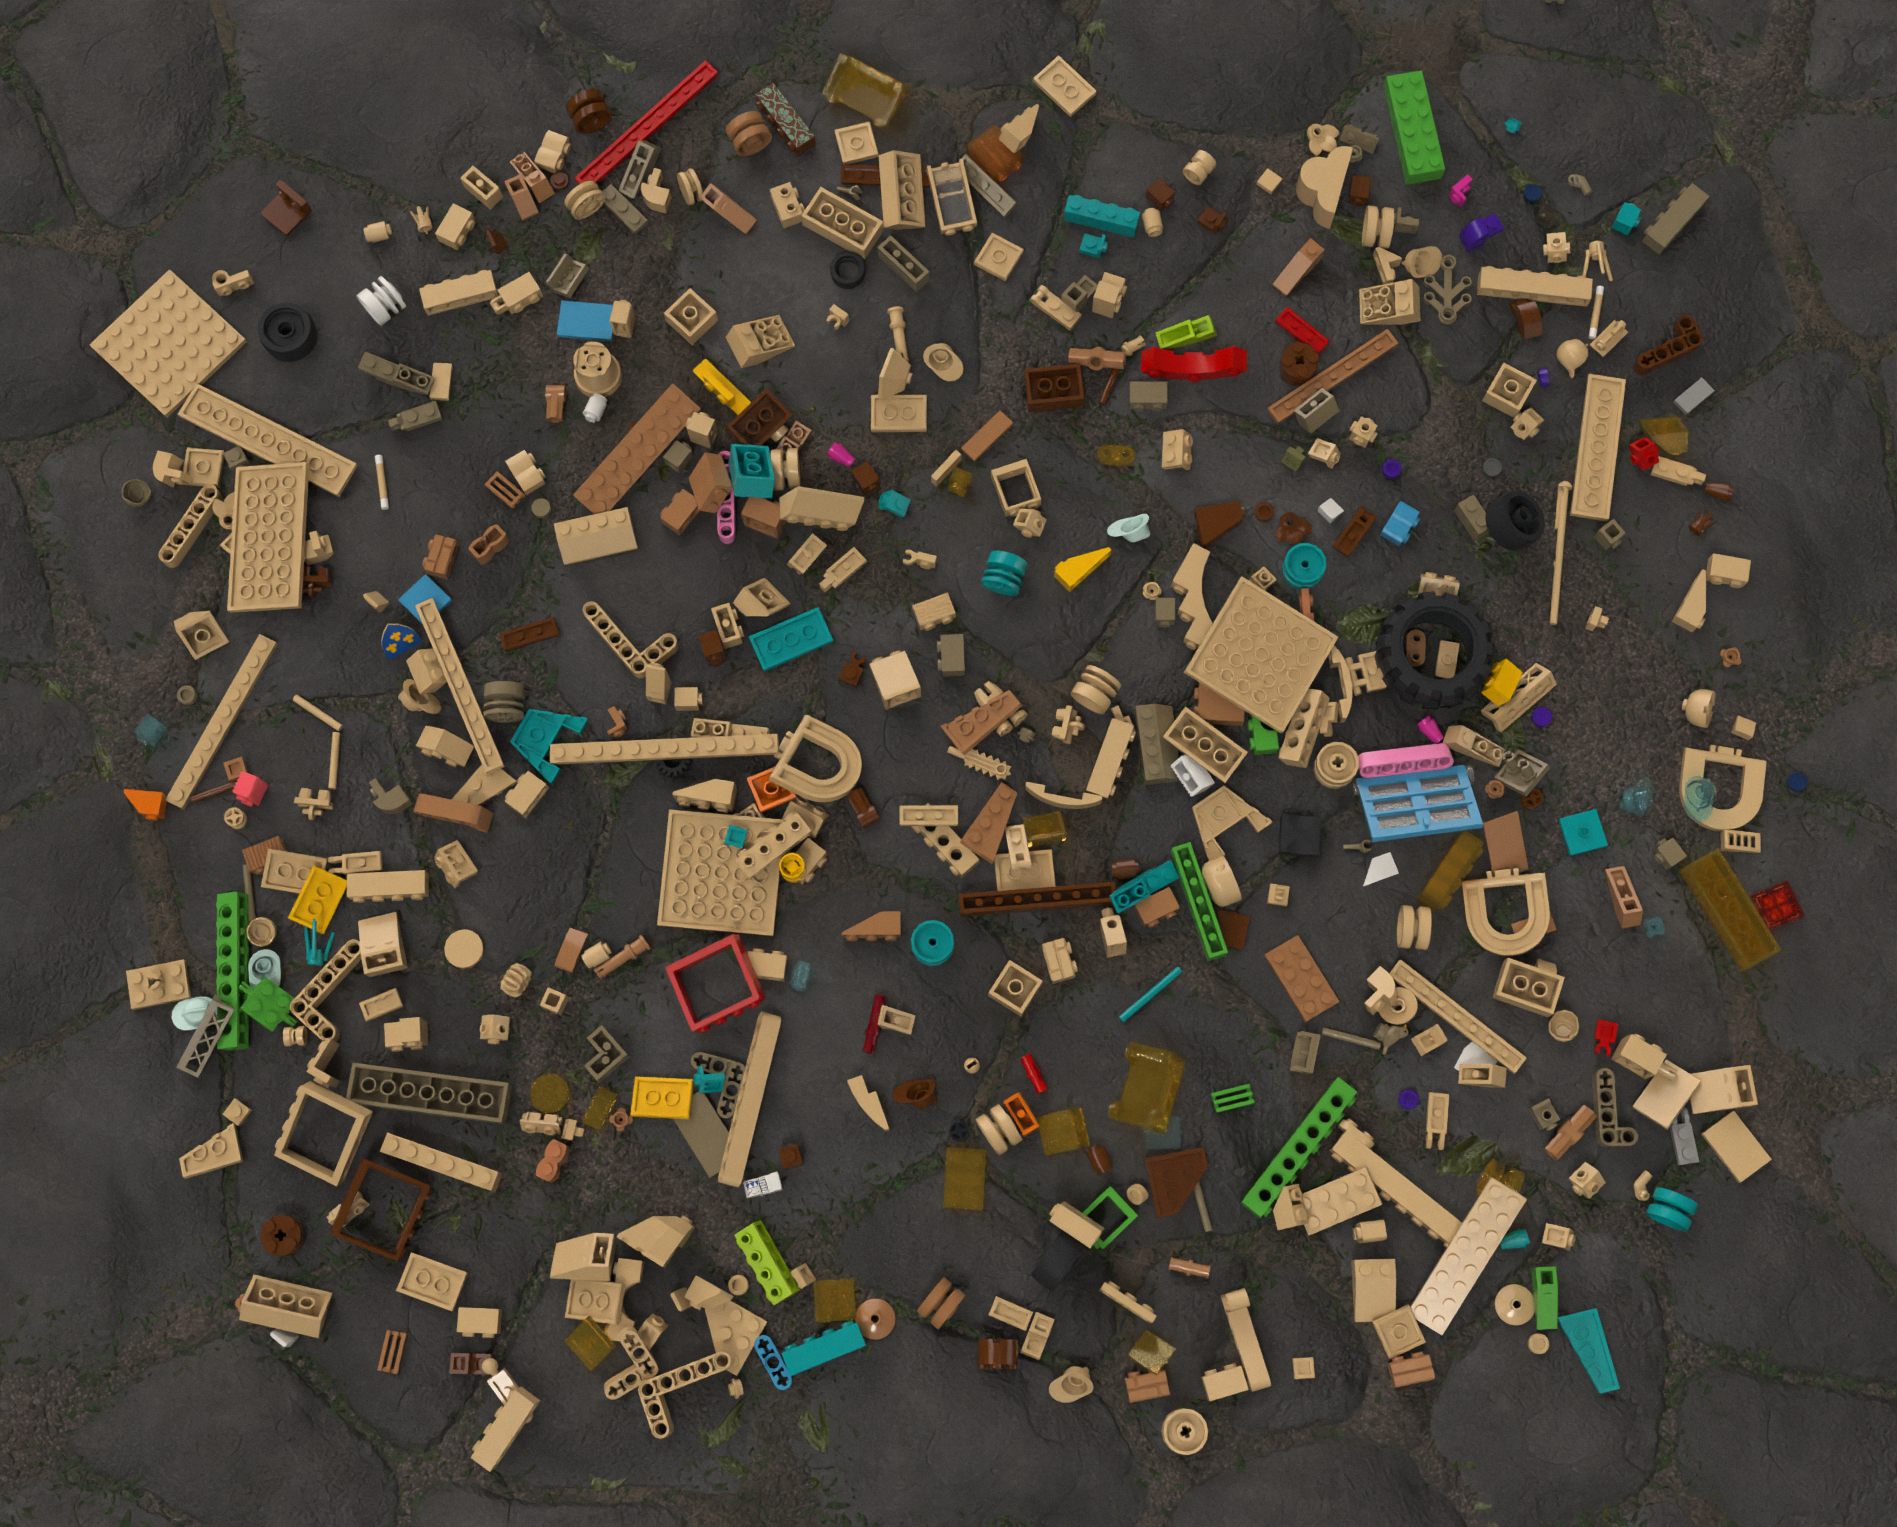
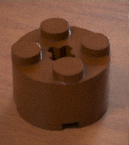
M1295 342L1284 350L1279 363L1282 379L1288 384L1295 386L1304 384L1312 379L1319 363L1318 354L1311 346L1302 342Z
M286 1215L274 1216L263 1224L260 1235L262 1246L266 1252L272 1255L283 1257L295 1255L306 1242V1229L294 1217ZM283 1233H286V1237H283V1239H281V1235Z
M978 1339L977 1369H989V1365L994 1370H1005V1366L1006 1369H1018V1340Z

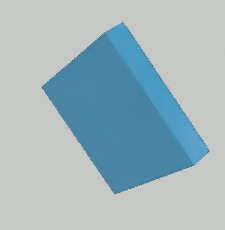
M426 574L398 599L421 623L422 621L415 605L433 598L440 613L452 602V599Z

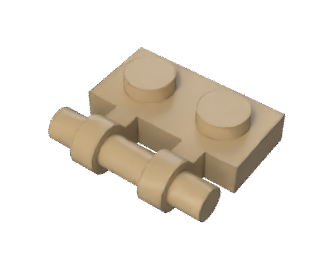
M1377 651L1358 655L1359 663H1353L1352 657L1345 659L1351 676L1354 696L1362 694L1361 686L1366 687L1367 693L1386 689L1387 686L1382 680L1383 673L1380 668L1377 669L1375 653ZM1357 670H1361L1363 679L1358 680Z

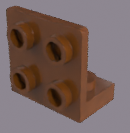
M279 180L275 184L279 190L278 195L263 209L261 215L288 236L312 210L305 199L282 180Z

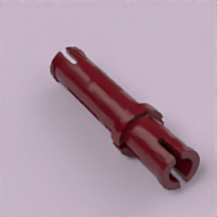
M880 994L874 995L868 1028L864 1033L866 1037L862 1052L868 1054L875 1053L877 1038L880 1037V1026L877 1024L881 1007L885 1005L887 999L886 996Z

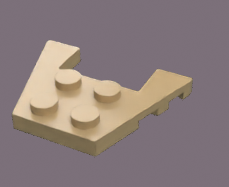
M1222 786L1192 807L1208 861H1213L1222 855L1225 856L1224 851L1214 838L1245 817L1257 833L1272 824L1271 819L1259 813L1257 809L1248 805L1242 798L1225 786Z

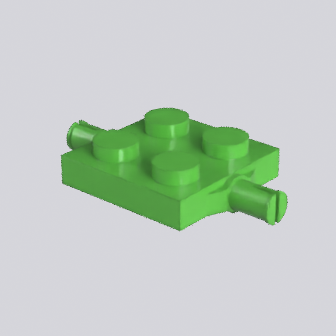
M266 977L254 988H251L244 981L238 987L248 994L240 1010L270 1032L282 1021H285L292 1028L297 1023V1020L288 1015L290 1004L295 998Z

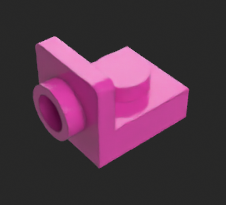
M1468 174L1454 185L1449 193L1451 201L1459 207L1465 204L1467 198L1464 195L1471 189L1470 184L1473 179Z

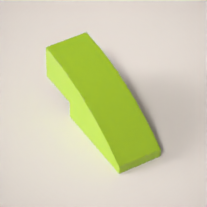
M1209 315L1194 321L1189 319L1156 332L1160 349L1165 350L1194 344L1217 336L1213 320Z

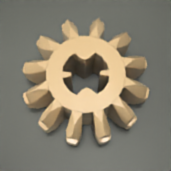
M516 963L511 965L501 981V989L507 995L515 998L522 995V992L529 985L532 972L522 964Z

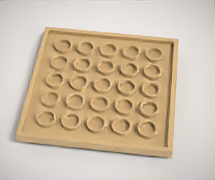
M169 269L102 332L90 346L168 418L187 400L196 384L202 385L247 341Z
M1241 576L1184 673L1279 733H1283L1338 636Z
M669 810L657 925L774 936L780 878L779 863L782 857L752 880L745 874L736 862L740 851L745 848L749 850L754 846L752 843L761 836L762 838L766 837L769 834V829L775 825L780 826L785 821L781 819ZM729 825L749 830L743 849L724 844Z

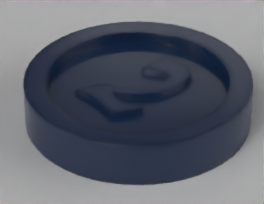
M1537 184L1527 185L1523 192L1524 198L1529 202L1538 201L1542 196L1541 187Z
M1794 772L1788 776L1787 785L1792 791L1799 792L1807 786V779L1802 773Z

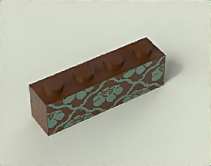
M774 83L755 94L757 108L760 112L764 111L767 121L770 125L774 124L777 128V134L781 139L784 138L787 141V147L791 152L794 151L799 156L816 145L813 133Z

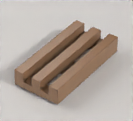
M498 471L484 484L512 509L525 497L522 491ZM498 477L502 482H504L508 487H510L514 492H516L518 496L515 497L511 492H509L495 479ZM492 483L495 484L500 490H502L506 495H508L513 501H512V502L509 501V500H508L505 496H503L498 490H496L491 484H492Z
M392 1330L386 1331L378 1371L399 1374L407 1333ZM391 1335H394L387 1366L384 1367ZM398 1336H400L401 1341L396 1358V1363L394 1369H392L391 1366L396 1349V1344Z

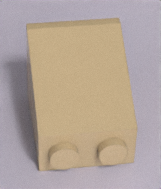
M905 651L892 652L886 658L878 657L869 664L886 710L921 697L920 684Z

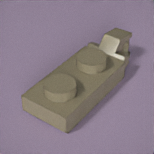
M433 401L397 414V417L388 420L392 431L400 428L402 431H410L440 421L442 416L437 402Z

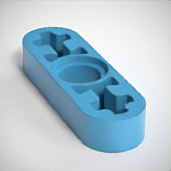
M759 1336L755 1340L754 1346L774 1385L780 1390L788 1389L792 1385V1376L789 1375L775 1344L769 1336ZM761 1339L769 1341L767 1345L769 1351L772 1349L775 1351V1353L767 1355L765 1359L763 1357V1354H766L765 1349L758 1346L761 1344ZM772 1356L777 1357L779 1360V1365L775 1369L768 1366V1359ZM783 1367L784 1371H781L783 1377H788L787 1385H779L778 1381L780 1378L778 1374L773 1376L772 1372H776Z

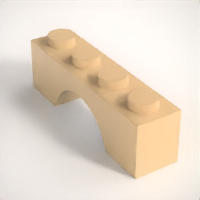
M618 1258V1262H615L613 1274H616L615 1283L625 1284L624 1296L631 1286L642 1282L644 1261ZM623 1303L619 1325L606 1323L605 1335L607 1340L620 1341L619 1333L624 1327L631 1326L636 1329V1322L627 1316ZM626 1334V1338H628L631 1343H634L632 1335L630 1336L629 1334Z

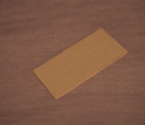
M1518 811L1483 823L1493 877H1495V870L1510 869L1511 875H1514L1513 869L1515 868L1519 869V873L1529 870Z

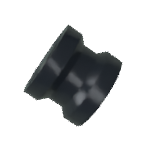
M955 1122L949 1129L950 1137L955 1142H963L969 1136V1128L964 1122Z

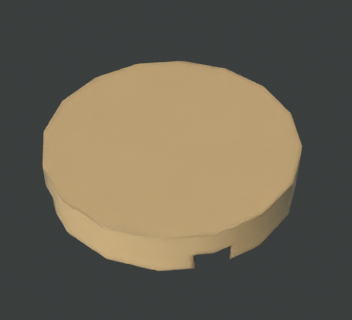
M458 930L446 940L444 947L445 956L455 967L471 968L483 957V941L479 935L471 930Z

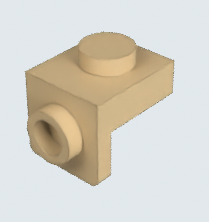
M1438 1024L1411 1039L1421 1056L1447 1042V1038Z

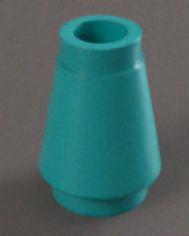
M1520 1228L1506 1234L1500 1242L1502 1250L1525 1248L1526 1245L1530 1244L1526 1229L1520 1230Z

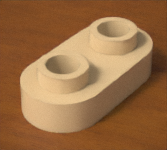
M1342 1119L1338 1127L1343 1132L1347 1130L1369 1149L1374 1146L1372 1141L1374 1138L1365 1131L1363 1133L1357 1129L1358 1125L1352 1120L1348 1119L1346 1121Z

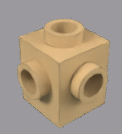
M1565 232L1547 234V244L1543 245L1544 256H1548V263L1567 261V254L1570 253V242H1566Z
M1529 408L1515 416L1513 419L1514 424L1511 428L1514 430V434L1523 440L1529 436L1533 438L1539 432L1538 427L1544 419L1532 408Z
M1361 416L1358 422H1353L1350 428L1352 433L1349 440L1366 448L1369 441L1373 443L1378 433L1375 430L1378 425L1370 418Z
M1019 509L1013 526L1019 529L1025 537H1040L1046 519L1035 509Z
M494 1014L483 1015L480 1026V1039L488 1040V1044H500V1041L508 1040L510 1017Z
M1586 1162L1569 1177L1573 1184L1572 1189L1579 1196L1583 1194L1588 1199L1606 1183L1600 1172Z

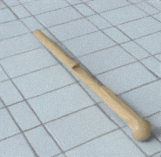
M1562 481L1558 485L1555 518L1557 541L1556 558L1553 563L1554 576L1550 625H1557L1568 491L1572 490V485L1568 481Z

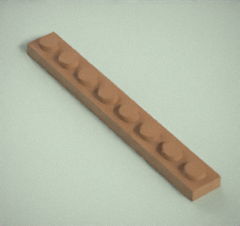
M1386 329L1268 407V413L1277 424H1280L1295 414L1294 410L1321 388L1327 392L1398 346V341Z

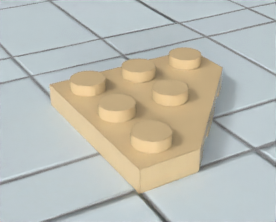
M730 1300L711 1310L705 1309L716 1353L722 1351L733 1353L735 1363L727 1371L738 1376L754 1347L755 1340L761 1335L767 1321ZM725 1355L720 1357V1363L723 1366L728 1364V1358Z

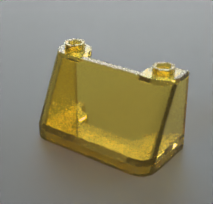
M840 53L822 94L827 96L826 100L834 104L838 101L867 115L874 120V125L883 128V126H888L910 87L851 56Z
M1130 1042L1129 1047L1125 1051V1058L1131 1064L1120 1101H1114L1109 1106L1108 1118L1163 1135L1168 1128L1184 1073L1185 1061L1172 1051Z

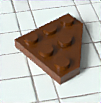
M1204 1147L1145 1159L1157 1218L1178 1214L1208 1167Z

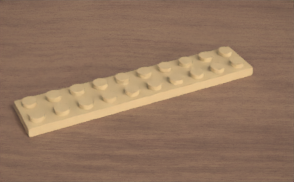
M199 384L195 385L178 413L179 417L236 446H240L242 449L272 464L307 462L309 464L308 482L340 497L358 467L355 462Z

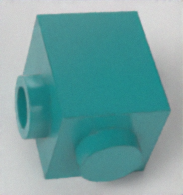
M1624 202L1611 228L1628 235L1633 226L1637 227L1641 219L1638 216L1641 209L1632 203Z

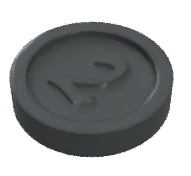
M1494 458L1487 459L1483 464V472L1489 477L1498 476L1502 470L1500 461Z

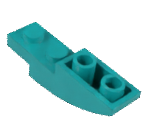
M1167 861L1133 878L1110 894L1109 897L1116 912L1120 913L1151 896V893L1177 880L1179 875L1172 861Z

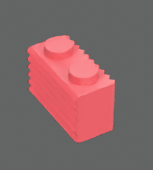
M243 771L240 772L241 775L237 779L238 782L234 786L235 789L232 790L237 795L236 799L249 807H252L253 804L259 806L268 785L257 776Z

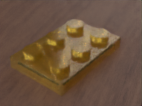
M947 1147L943 1208L983 1210L986 1150Z

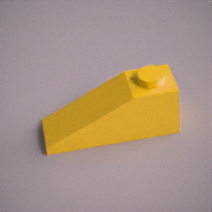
M1107 547L1069 558L1065 562L1061 561L1055 567L1054 577L1071 592L1111 556V549Z

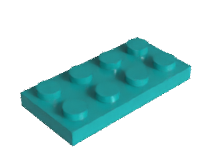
M819 607L749 636L764 672L833 643L832 636Z

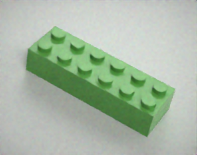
M1422 70L1386 76L1383 89L1406 185L1442 179L1445 166Z

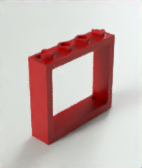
M732 934L665 967L692 1032H699L701 1034L709 1031L710 1026L724 1024L727 1022V1018L731 1016L738 1017L745 1013V1009L749 1007L754 1009L761 1005L762 1001L766 1000L740 935ZM732 947L753 996L698 1022L678 973Z

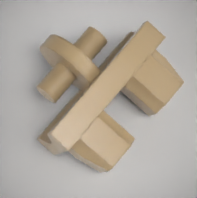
M1067 705L1066 709H1057L1056 719L1063 721L1062 727L1054 726L1052 730V736L1062 740L1065 744H1071L1072 735L1077 736L1079 730L1085 729V725L1080 723L1081 717L1077 716L1078 712L1072 706Z
M301 788L299 797L294 799V803H297L299 807L309 808H303L302 810L303 814H308L309 820H315L316 815L322 816L323 810H317V808L333 810L334 806L331 802V792L328 790H319L318 799H312L313 790Z

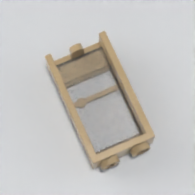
M963 158L959 159V162L949 165L946 162L942 163L941 167L932 169L931 165L927 166L926 171L940 233L949 236L956 234V231L963 230V232L974 230L977 220Z

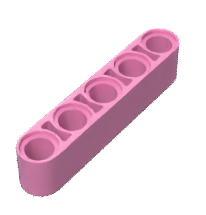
M722 451L718 455H721L723 460H729L730 452ZM728 463V464L725 465V467H726V470H727V473H728V476H729V478H730V482H731V485H732L731 475H730V469H729V463ZM733 487L728 494L731 496L730 499L724 500L717 510L718 534L724 544H730L736 539V507ZM726 512L731 513V516L728 518L722 517ZM726 530L731 531L729 536H724L722 533Z
M1444 743L1372 751L1358 755L1359 771L1364 778L1446 769L1451 767L1454 762L1449 746Z

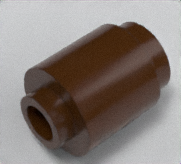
M1134 858L1111 863L1112 878H1117L1118 880L1135 878L1136 873H1140L1138 861L1135 862Z
M1097 1144L1089 1148L1090 1153L1087 1156L1098 1175L1113 1169L1112 1161L1105 1146L1100 1147Z

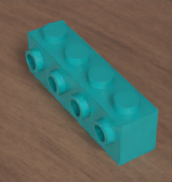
M1069 195L1064 211V221L1129 237H1135L1140 212L1133 208H1122L1113 203L1105 204L1096 199H1085L1080 195Z
M851 1320L841 1324L842 1329L834 1331V1328L822 1332L823 1336L816 1339L815 1336L804 1339L803 1345L797 1347L795 1343L785 1347V1352L781 1354L789 1375H796L866 1346L858 1323L853 1324Z

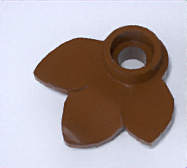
M1287 512L1280 517V525L1275 531V538L1277 543L1287 540L1291 546L1303 543V535L1311 534L1312 528L1305 519L1298 518L1292 512ZM1288 518L1292 519L1291 525L1287 524Z

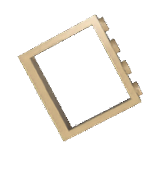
M309 1081L301 1085L296 1092L298 1097L289 1109L290 1117L282 1127V1131H284L282 1137L275 1144L277 1149L274 1156L338 1186L346 1179L373 1111ZM308 1095L356 1118L335 1171L287 1149Z

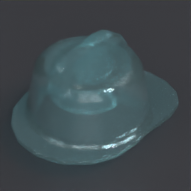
M1694 776L1686 782L1684 808L1687 815L1694 821L1702 822L1711 815L1713 800L1716 798L1717 791L1709 778Z
M1642 777L1635 786L1624 790L1619 806L1620 809L1636 814L1638 817H1643L1653 800L1654 790L1650 778Z

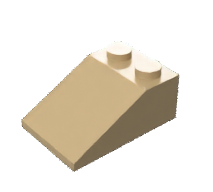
M1395 1259L1352 1260L1354 1321L1372 1322L1395 1311Z

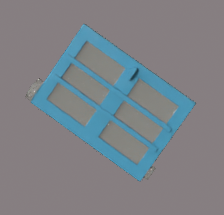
M1458 765L1440 770L1381 777L1356 779V784H1353L1354 795H1359L1372 842L1483 828V822L1471 784H1474L1472 765Z

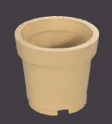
M587 342L580 349L576 350L574 354V378L578 389L588 397L593 396L595 393L604 397L613 394L619 388L622 381V369L616 358L599 342Z

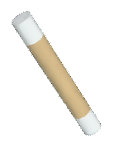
M1597 286L1589 339H1596L1604 291L1603 286Z
M376 455L375 462L381 509L386 510L389 509L383 457L382 455Z

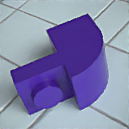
M1496 213L1483 219L1480 217L1468 224L1461 231L1459 238L1466 251L1469 252L1484 245L1487 238L1503 232L1504 227Z

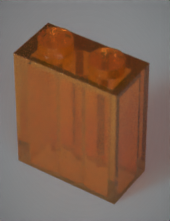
M995 124L967 144V154L994 181L1001 182L1010 172L1016 171L1021 167L1023 155L1019 150L1013 153L999 140L1002 132Z

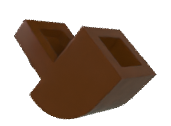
M1520 299L1517 302L1510 303V310L1517 317L1518 332L1522 337L1529 339L1542 335V320L1536 302Z

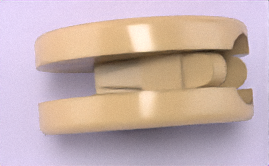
M690 168L686 172H679L677 180L686 203L693 205L695 203L694 197L697 202L703 201L700 199L703 190L695 171Z

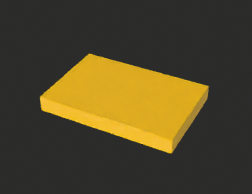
M313 865L288 919L311 929L315 919L317 921V932L324 934L345 892L347 880Z
M635 1076L630 1115L632 1117L690 1120L694 1080Z

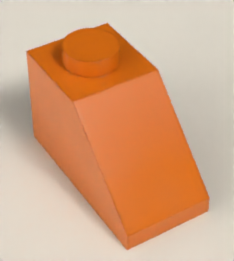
M124 789V794L137 811L146 817V820L157 821L158 818H165L167 806L165 799L167 795L163 792Z

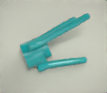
M314 919L312 926V949L310 947L308 927H304L306 960H308L307 965L323 966V961H328V954L335 937V932L331 933L323 954L322 949H316L317 921Z

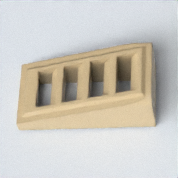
M1723 830L1720 832L1721 851L1761 852L1760 833ZM1730 837H1733V845H1730ZM1737 837H1740V846H1737ZM1744 837H1747V847L1744 846ZM1751 838H1755V848L1751 847Z

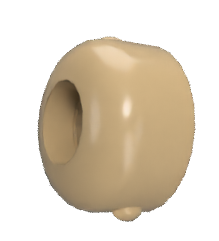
M1223 855L1203 865L1202 877L1206 889L1215 904L1224 907L1242 900L1236 879Z

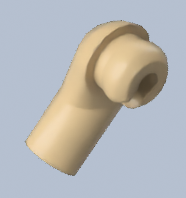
M1645 1170L1633 1185L1636 1198L1642 1201H1646L1650 1197L1646 1184L1652 1178V1175Z

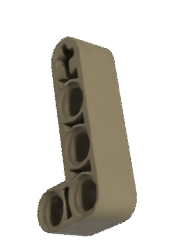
M1608 1068L1599 1069L1592 1075L1594 1113L1597 1116L1595 1118L1596 1142L1601 1147H1628L1634 1145L1638 1141L1636 1130L1629 1127L1618 1128L1614 1073ZM1600 1075L1606 1077L1607 1080L1600 1079ZM1601 1093L1607 1094V1103L1601 1100ZM1603 1112L1607 1113L1610 1117L1608 1123L1602 1120ZM1605 1132L1611 1136V1141L1609 1143L1605 1142L1603 1139V1134ZM1624 1132H1627L1631 1137L1629 1143L1623 1139Z

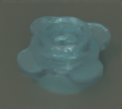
M1657 916L1651 920L1645 919L1643 921L1647 937L1652 938L1654 935H1663L1665 933L1660 917Z

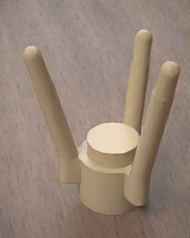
M1602 241L1591 242L1589 250L1585 251L1586 258L1582 276L1586 277L1589 260L1592 257L1593 260H1599L1602 274L1605 273V265L1609 281H1612L1613 278L1606 250H1604V243Z

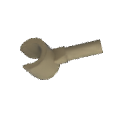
M857 185L851 188L837 187V191L851 194L855 200H860L858 193H863Z
M1364 840L1360 844L1343 845V849H1359L1361 852L1366 853L1371 849H1366L1364 844H1369L1371 841Z

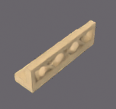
M1535 663L1521 676L1512 695L1513 698L1500 706L1491 701L1481 710L1482 715L1492 720L1496 730L1502 732L1557 685L1552 672ZM1535 672H1541L1538 676L1532 677ZM1527 684L1524 688L1518 689L1520 685ZM1499 708L1494 714L1490 713L1492 709Z

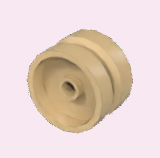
M1377 206L1366 207L1362 230V246L1372 247L1377 236L1378 247L1389 248L1394 229V208L1384 207L1379 217Z
M791 448L786 451V461H784L781 449L771 450V462L775 478L774 491L785 489V478L788 479V486L791 490L798 486L801 487L798 448Z
M1333 742L1320 750L1314 761L1313 771L1316 779L1322 785L1328 788L1339 789L1352 781L1359 768V759L1356 751L1351 746L1343 742Z
M1400 906L1397 922L1398 948L1409 949L1413 943L1418 950L1428 949L1432 922L1430 907L1419 906L1415 912L1412 906Z
M997 1104L990 1109V1115L994 1122L985 1114L975 1119L990 1145L1000 1156L1008 1150V1146L1003 1139L1004 1137L1013 1146L1021 1142L1022 1138L1010 1116Z
M1180 1408L1173 1410L1166 1416L1162 1423L1161 1433L1163 1441L1169 1449L1178 1454L1189 1455L1203 1448L1207 1441L1208 1428L1206 1421L1199 1413L1191 1409ZM1182 1427L1187 1428L1188 1433L1186 1435L1180 1433Z

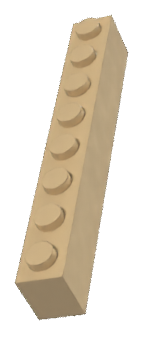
M1347 1130L1343 1132L1329 1150L1333 1153L1331 1156L1339 1163L1343 1161L1349 1166L1347 1169L1351 1173L1367 1167L1375 1188L1380 1191L1379 1195L1387 1201L1392 1200L1396 1204L1395 1208L1403 1214L1407 1212L1416 1225L1419 1227L1423 1225L1428 1229L1427 1233L1436 1240L1439 1238L1444 1242L1443 1246L1447 1248L1462 1222Z

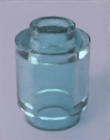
M803 961L796 962V965L793 966L789 982L792 989L796 991L808 989L812 974L811 964Z

